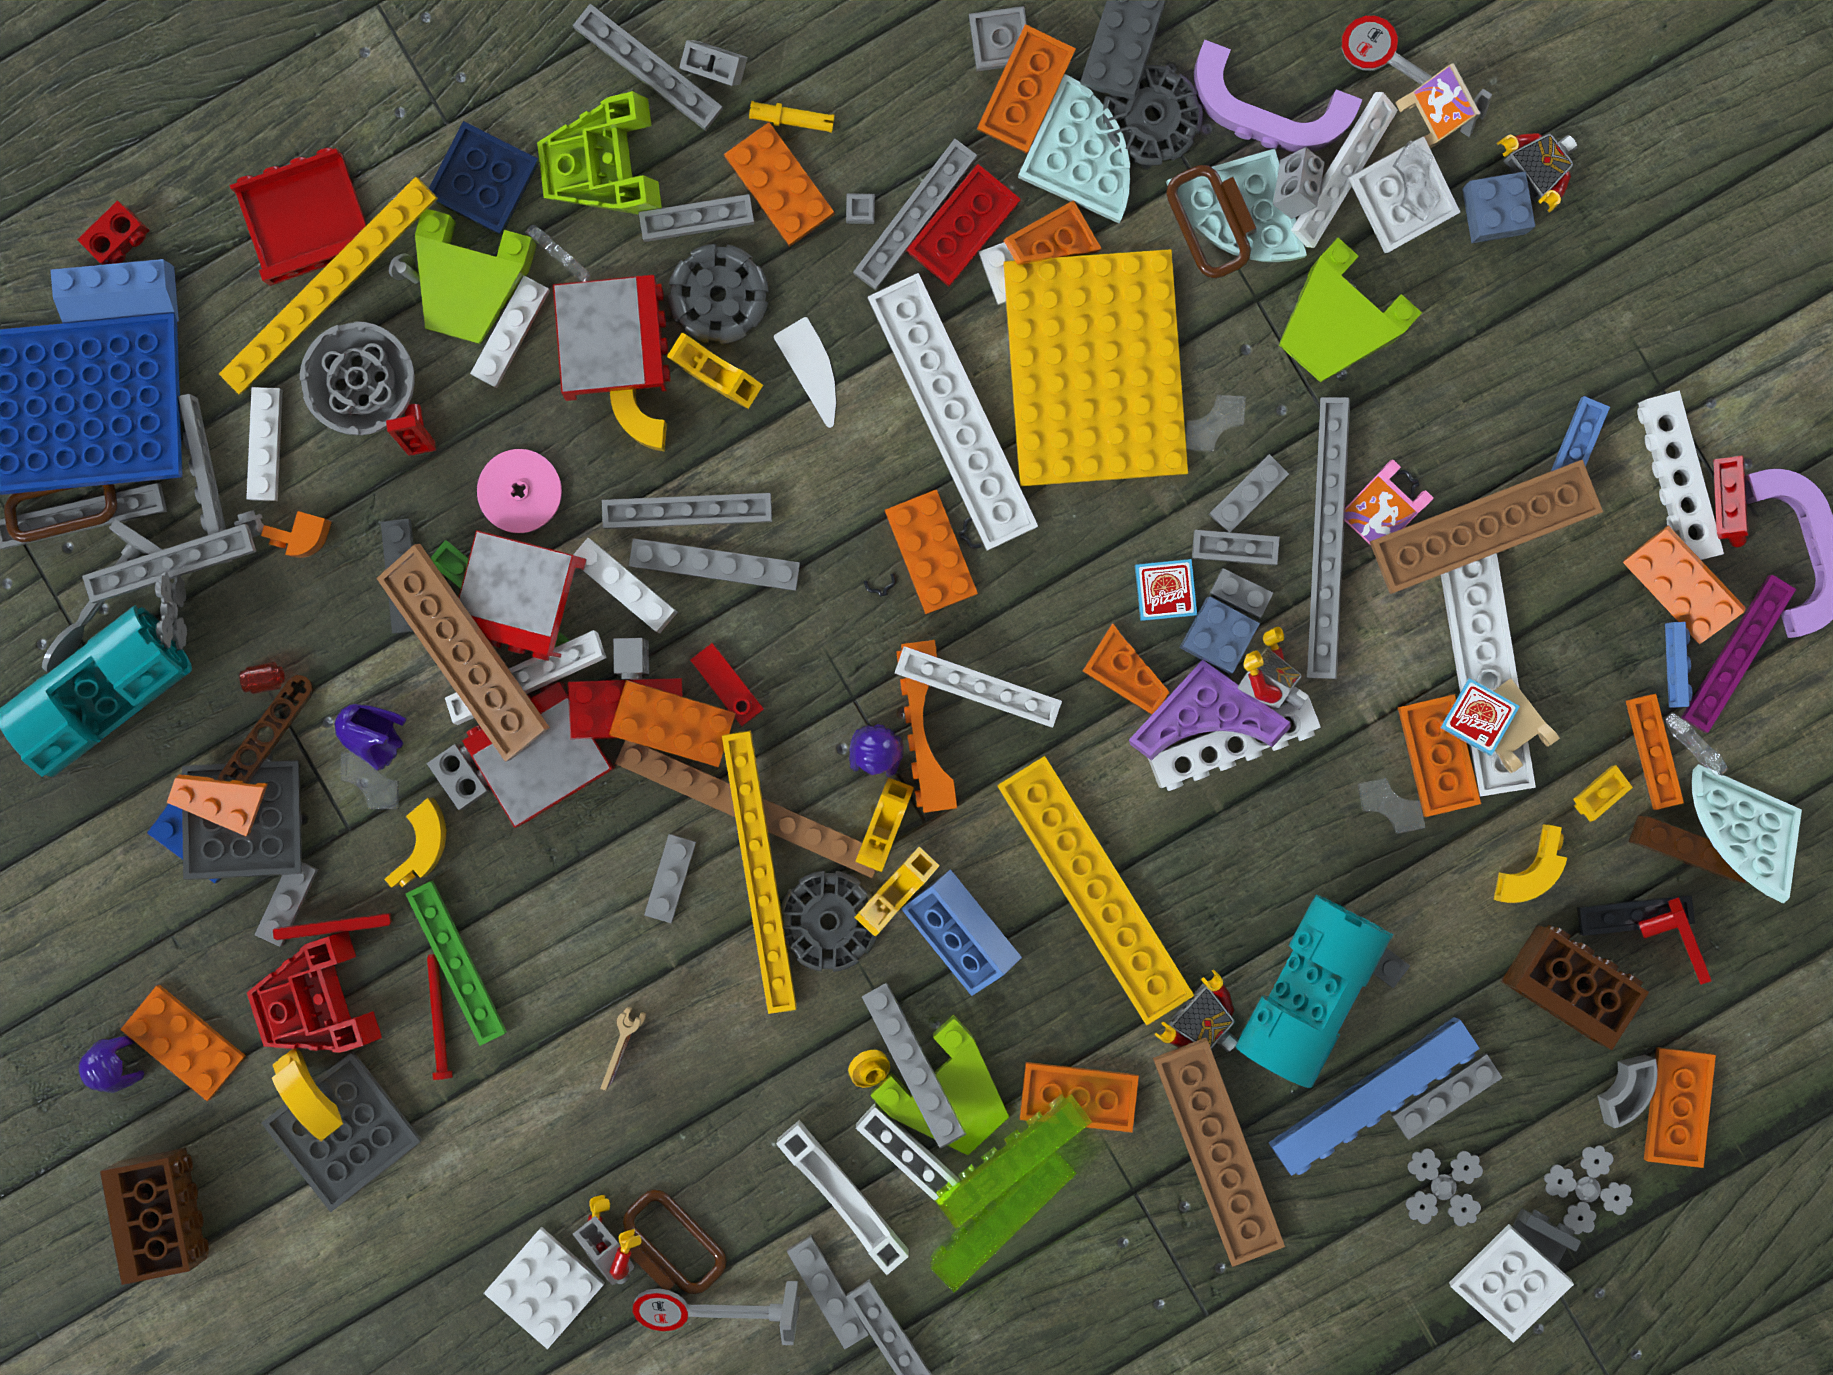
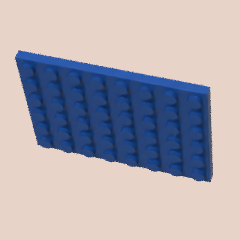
M174 313L0 330V495L182 477L181 420L178 398L180 396L177 319Z

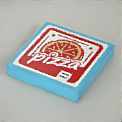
M1192 559L1135 565L1140 621L1197 615Z
M1469 678L1440 728L1491 756L1520 706Z

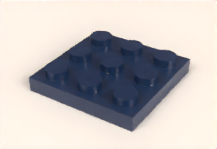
M463 121L429 189L438 198L435 201L436 203L502 236L540 161L538 158Z

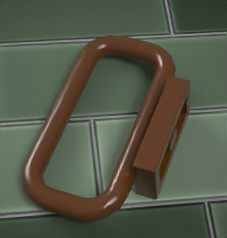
M1206 165L1194 166L1173 177L1167 186V199L1201 273L1210 278H1220L1245 266L1251 254L1250 243L1247 237L1256 233L1257 230L1234 177L1222 182L1217 171ZM1200 176H1204L1210 181L1240 250L1237 258L1218 267H1212L1207 262L1178 196V188L1182 184Z
M102 485L105 497V508L102 512L29 531H21L18 527L16 507L20 502L73 488L12 494L4 505V516L8 534L16 541L32 542L103 524L109 521L117 510L115 485Z
M650 1190L641 1195L628 1208L623 1219L624 1230L635 1229L634 1236H641V1244L630 1248V1257L662 1289L670 1290L676 1284L684 1292L695 1295L706 1291L722 1275L727 1262L724 1251L670 1195L661 1190ZM652 1201L660 1202L714 1256V1267L699 1282H690L636 1228L634 1224L636 1216Z

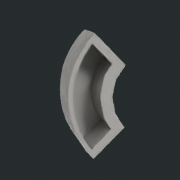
M1641 1055L1618 1061V1074L1615 1083L1606 1092L1597 1095L1605 1124L1615 1129L1631 1122L1644 1111L1656 1088V1059L1647 1055Z

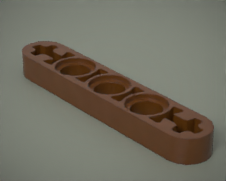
M296 675L287 681L218 776V781H225L227 776L234 777L238 770L233 767L237 764L248 773L244 776L240 772L236 780L243 781L246 784L250 782L311 698L313 686L310 680L302 675ZM305 683L304 688L306 692L304 694L299 692L294 698L298 702L297 706H294L290 700L284 698L287 694L292 698L295 694L293 688L295 684L301 685ZM286 704L290 707L291 713L286 719H278L275 716V710L279 705ZM269 727L273 730L274 736L271 741L261 742L258 739V733L262 728ZM254 751L256 753L257 760L253 765L246 766L242 764L241 756L244 752Z

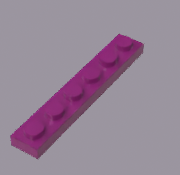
M1774 575L1767 576L1689 703V707L1686 708L1681 716L1683 720L1704 733L1710 731L1796 591L1795 588Z

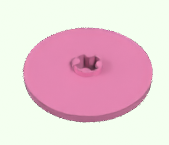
M513 449L498 454L486 464L478 480L477 497L482 512L492 524L507 532L528 533L540 529L554 517L561 502L562 486L556 469L546 458L530 450ZM517 484L520 487L526 486V489L523 491L525 494L523 498L518 495L513 496L516 492L514 487Z

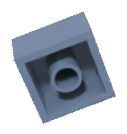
M1526 171L1472 180L1462 188L1471 243L1525 235L1535 228Z
M1208 597L1202 604L1179 648L1227 674H1232L1260 623L1218 600Z

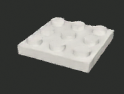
M1424 136L1348 177L1384 253L1394 250L1460 213Z
M1510 1224L1449 1282L1451 1288L1513 1343L1574 1285L1565 1273Z
M541 1227L484 1294L548 1349L605 1282Z

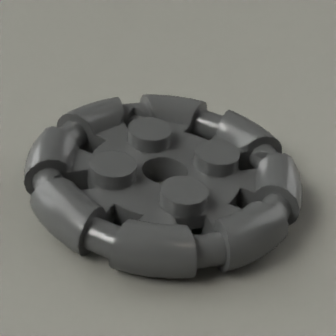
M1146 65L1141 81L1146 80L1149 87L1138 88L1135 100L1129 99L1127 105L1119 102L1120 96L1112 94L1109 97L1106 96L1103 103V111L1108 108L1113 117L1107 118L1103 114V123H1106L1109 130L1113 129L1109 122L1110 120L1115 119L1118 121L1125 119V128L1107 134L1115 148L1119 146L1120 143L1114 135L1122 132L1126 143L1125 149L1128 150L1129 157L1135 159V163L1155 166L1162 165L1163 161L1169 159L1174 161L1180 158L1193 146V139L1196 134L1200 133L1202 127L1203 110L1202 105L1198 103V93L1195 87L1181 73L1177 75L1166 66ZM1164 81L1173 85L1171 91L1162 86ZM1186 101L1188 108L1180 110L1178 102ZM1148 108L1158 109L1160 118L1156 121L1148 120L1145 116V111ZM1179 124L1186 128L1184 134L1176 131ZM1134 138L1144 142L1141 149L1131 145ZM1166 140L1168 148L1159 151L1158 144Z
M708 244L694 249L686 260H680L670 277L671 295H668V303L676 323L680 322L685 328L684 332L701 342L710 343V341L720 342V344H728L747 336L746 332L752 327L756 328L767 309L768 303L765 301L766 293L769 292L764 271L760 265L756 266L751 260V255L732 245L727 244V247H718L716 244ZM716 258H726V267L716 266ZM699 264L703 269L695 276L691 269ZM742 268L749 273L743 280L737 273ZM717 287L726 290V297L721 302L711 299V292ZM682 288H691L690 297L682 296ZM747 292L755 293L754 301H746ZM695 309L700 317L693 321L689 314ZM741 312L745 319L738 325L733 318ZM711 322L722 323L721 330H711Z
M825 870L817 871L798 880L799 884L793 890L791 888L788 890L780 905L788 952L791 950L797 957L796 961L800 964L821 972L822 969H833V972L842 971L859 963L858 959L865 952L867 954L870 952L878 936H874L865 927H856L857 920L854 918L868 900L872 898L873 895L870 890L867 892L860 885L861 881L850 874L836 871V873H825ZM824 884L835 885V893H824ZM808 891L813 898L805 904L800 897ZM851 892L859 899L853 906L846 899ZM830 913L836 917L837 925L833 929H825L821 925L820 920L824 914ZM792 915H801V926L792 925ZM804 937L812 944L807 950L799 944V941ZM852 938L857 945L850 951L844 945ZM822 949H833V958H822Z

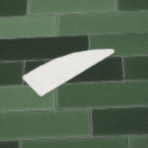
M804 317L775 334L774 339L827 427L831 428L834 425L836 408L834 376L829 357L820 338L808 318Z

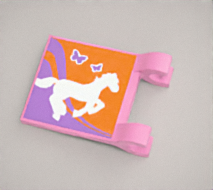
M1393 459L1345 507V522L1369 544L1372 540L1405 528L1433 500V497L1425 490L1412 501L1390 481V478L1401 468Z

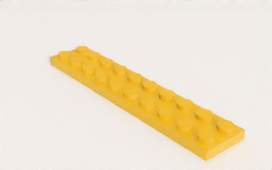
M1045 756L1041 757L998 784L997 787L1146 1026L1194 996L1193 992Z

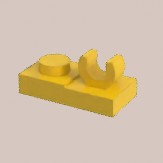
M1616 765L1611 766L1573 799L1576 803L1574 807L1581 815L1584 814L1590 822L1595 821L1633 787Z

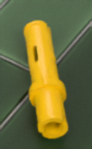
M751 101L749 119L774 122L775 126L786 124L832 133L835 115L782 107L780 103H777L775 106Z

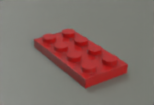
M977 164L910 244L906 252L950 287L1017 207L1021 199Z
M682 678L629 680L683 697ZM626 680L567 683L570 740L617 738L610 736L609 733Z

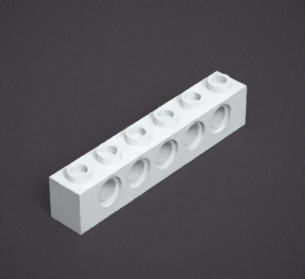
M1680 390L1649 398L1638 403V418L1640 423L1644 424L1647 434L1645 435V444L1647 449L1652 452L1654 460L1652 470L1654 476L1659 478L1661 486L1659 491L1662 504L1666 505L1669 515L1667 517V525L1701 560L1724 554L1721 541L1717 536L1716 522ZM1660 418L1667 421V431H1663L1659 427ZM1667 445H1671L1675 449L1674 458H1670L1667 455ZM1675 472L1680 473L1683 478L1681 486L1674 482L1673 476ZM1683 499L1687 500L1690 504L1688 513L1684 512L1681 508V501ZM1690 526L1697 530V538L1695 540L1691 539L1688 534Z
M1309 697L1300 710L1289 702L1282 704L1278 710L1272 708L1282 717H1290L1294 723L1293 729L1285 733L1272 747V750L1275 751L1288 746L1287 740L1297 736L1299 741L1315 735L1314 730L1321 728ZM1212 731L1161 751L1152 761L1149 758L1148 760L1159 788L1167 787V790L1170 791L1183 786L1182 780L1193 777L1194 781L1210 776L1208 770L1219 767L1220 771L1234 767L1236 766L1235 760L1245 757L1247 761L1262 756L1261 750L1271 746L1265 742L1260 743L1254 737L1242 733ZM1233 736L1241 741V748L1236 753L1231 752L1228 748V741ZM1207 746L1215 751V758L1209 763H1206L1201 757L1202 750ZM1181 756L1185 757L1189 762L1187 771L1183 773L1178 772L1175 768V761Z

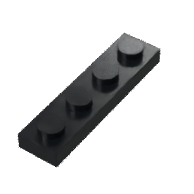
M1692 895L1577 907L1580 935L1587 936L1641 930L1638 922L1671 912L1668 901L1675 898L1680 899L1689 924H1695Z

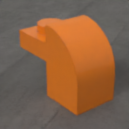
M297 511L291 533L264 525L261 536L269 538V544L285 549L286 544H288L285 555L304 558L315 554L323 547L332 521Z

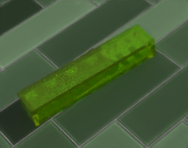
M1062 1094L1048 1104L1051 1107L1048 1112L1042 1115L1039 1111L1026 1121L1029 1126L1020 1133L1016 1129L1003 1140L1006 1144L997 1151L993 1147L982 1155L981 1158L984 1162L974 1168L971 1164L958 1174L961 1180L953 1186L948 1182L935 1192L938 1198L934 1200V1203L954 1229L965 1223L1092 1123L1072 1094L1066 1098Z
M1052 1144L1047 1149L1044 1147L1040 1153L1033 1156L1032 1159L1034 1161L1027 1168L1024 1166L1019 1168L1012 1176L1014 1181L1007 1188L1001 1186L992 1195L993 1201L986 1208L982 1205L971 1216L973 1221L966 1227L961 1225L951 1235L953 1240L946 1247L943 1245L939 1246L930 1256L932 1258L930 1269L954 1293L1077 1174L1075 1168Z

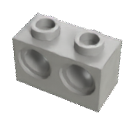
M686 40L679 68L735 86L741 84L748 57L697 40Z
M1307 147L1281 159L1273 205L1290 219L1316 208L1324 161Z
M643 638L613 639L614 673L621 674L622 679L642 680V674H649V641Z
M454 744L426 764L457 809L463 810L490 792L491 788L480 770L473 764V758L465 746L462 747L460 744ZM451 756H456L460 761V766L455 772L448 768V760ZM467 779L473 780L476 784V790L472 795L467 794L463 788L464 782Z

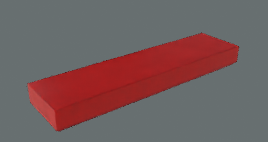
M391 913L277 927L273 929V938L275 940L389 926L392 923Z

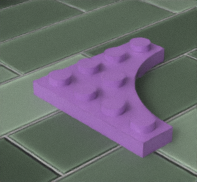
M1202 660L1129 739L1131 746L1152 761L1161 751L1173 743L1188 736L1210 731L1242 733L1259 739L1273 747L1290 729L1291 724L1264 703L1237 688L1238 684Z

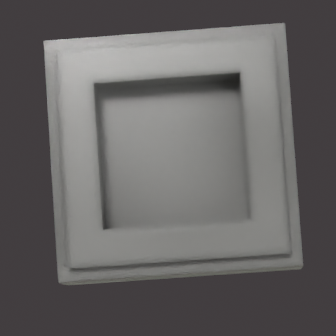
M847 193L846 223L874 224L875 194Z

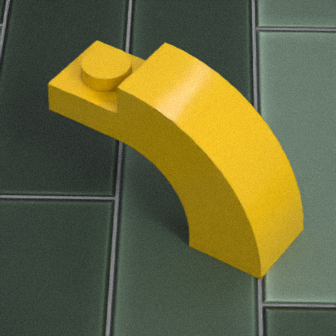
M681 333L667 355L669 359L681 366L684 371L745 408L749 409L763 387V384L749 374L722 360L684 333Z
M636 389L611 391L612 409L624 430L640 444L665 452L667 430L665 420L650 418L640 411L636 401Z
M889 777L887 778L855 862L882 872L914 787Z
M433 797L424 800L406 816L414 827L416 844L411 856L384 879L391 888L401 885L403 888L416 877L413 874L414 872L420 878L426 877L436 867L443 854L446 843V823L441 808Z
M1543 824L1538 852L1534 862L1527 869L1519 873L1505 874L1499 872L1494 900L1507 903L1528 901L1542 895L1555 884L1562 874L1567 861V857L1557 856V850L1562 848L1564 835L1561 833L1562 827Z
M918 847L877 890L854 918L874 936L878 935L940 865Z
M292 1049L273 1064L276 1075L272 1077L277 1091L290 1111L313 1136L322 1141L343 1125L337 1105L329 1100L313 1081L302 1052L298 1049Z

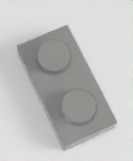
M1222 568L1209 594L1260 619L1273 592Z

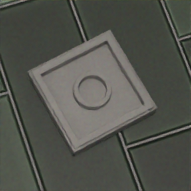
M1024 6L969 14L976 71L1005 68L1024 25H1027Z

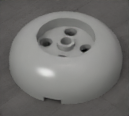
M354 322L331 327L313 341L306 351L301 364L300 381L304 401L311 413L321 423L340 433L368 435L387 428L386 420L402 416L414 392L415 374L406 348L393 334L375 324ZM354 357H362L363 363L360 367L352 365ZM383 371L386 374L385 379L381 382H376L375 375ZM360 377H363L364 379L362 385L357 383ZM340 379H344L347 387L342 391H339L336 385ZM362 395L369 396V403L366 406H361L359 403Z

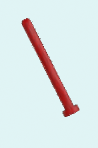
M430 954L427 957L436 1060V1072H432L433 1080L453 1078L452 1070H448L439 962L435 954Z

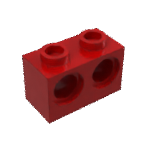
M117 200L77 240L100 264H117L125 260V254L133 247H137L144 242L146 234L150 230L127 206ZM130 221L129 230L125 233H122V225L125 222ZM110 241V248L102 253L101 247L103 243Z

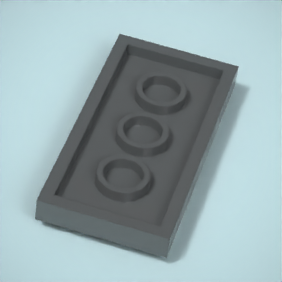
M1107 0L1080 84L1091 90L1135 100L1167 0Z

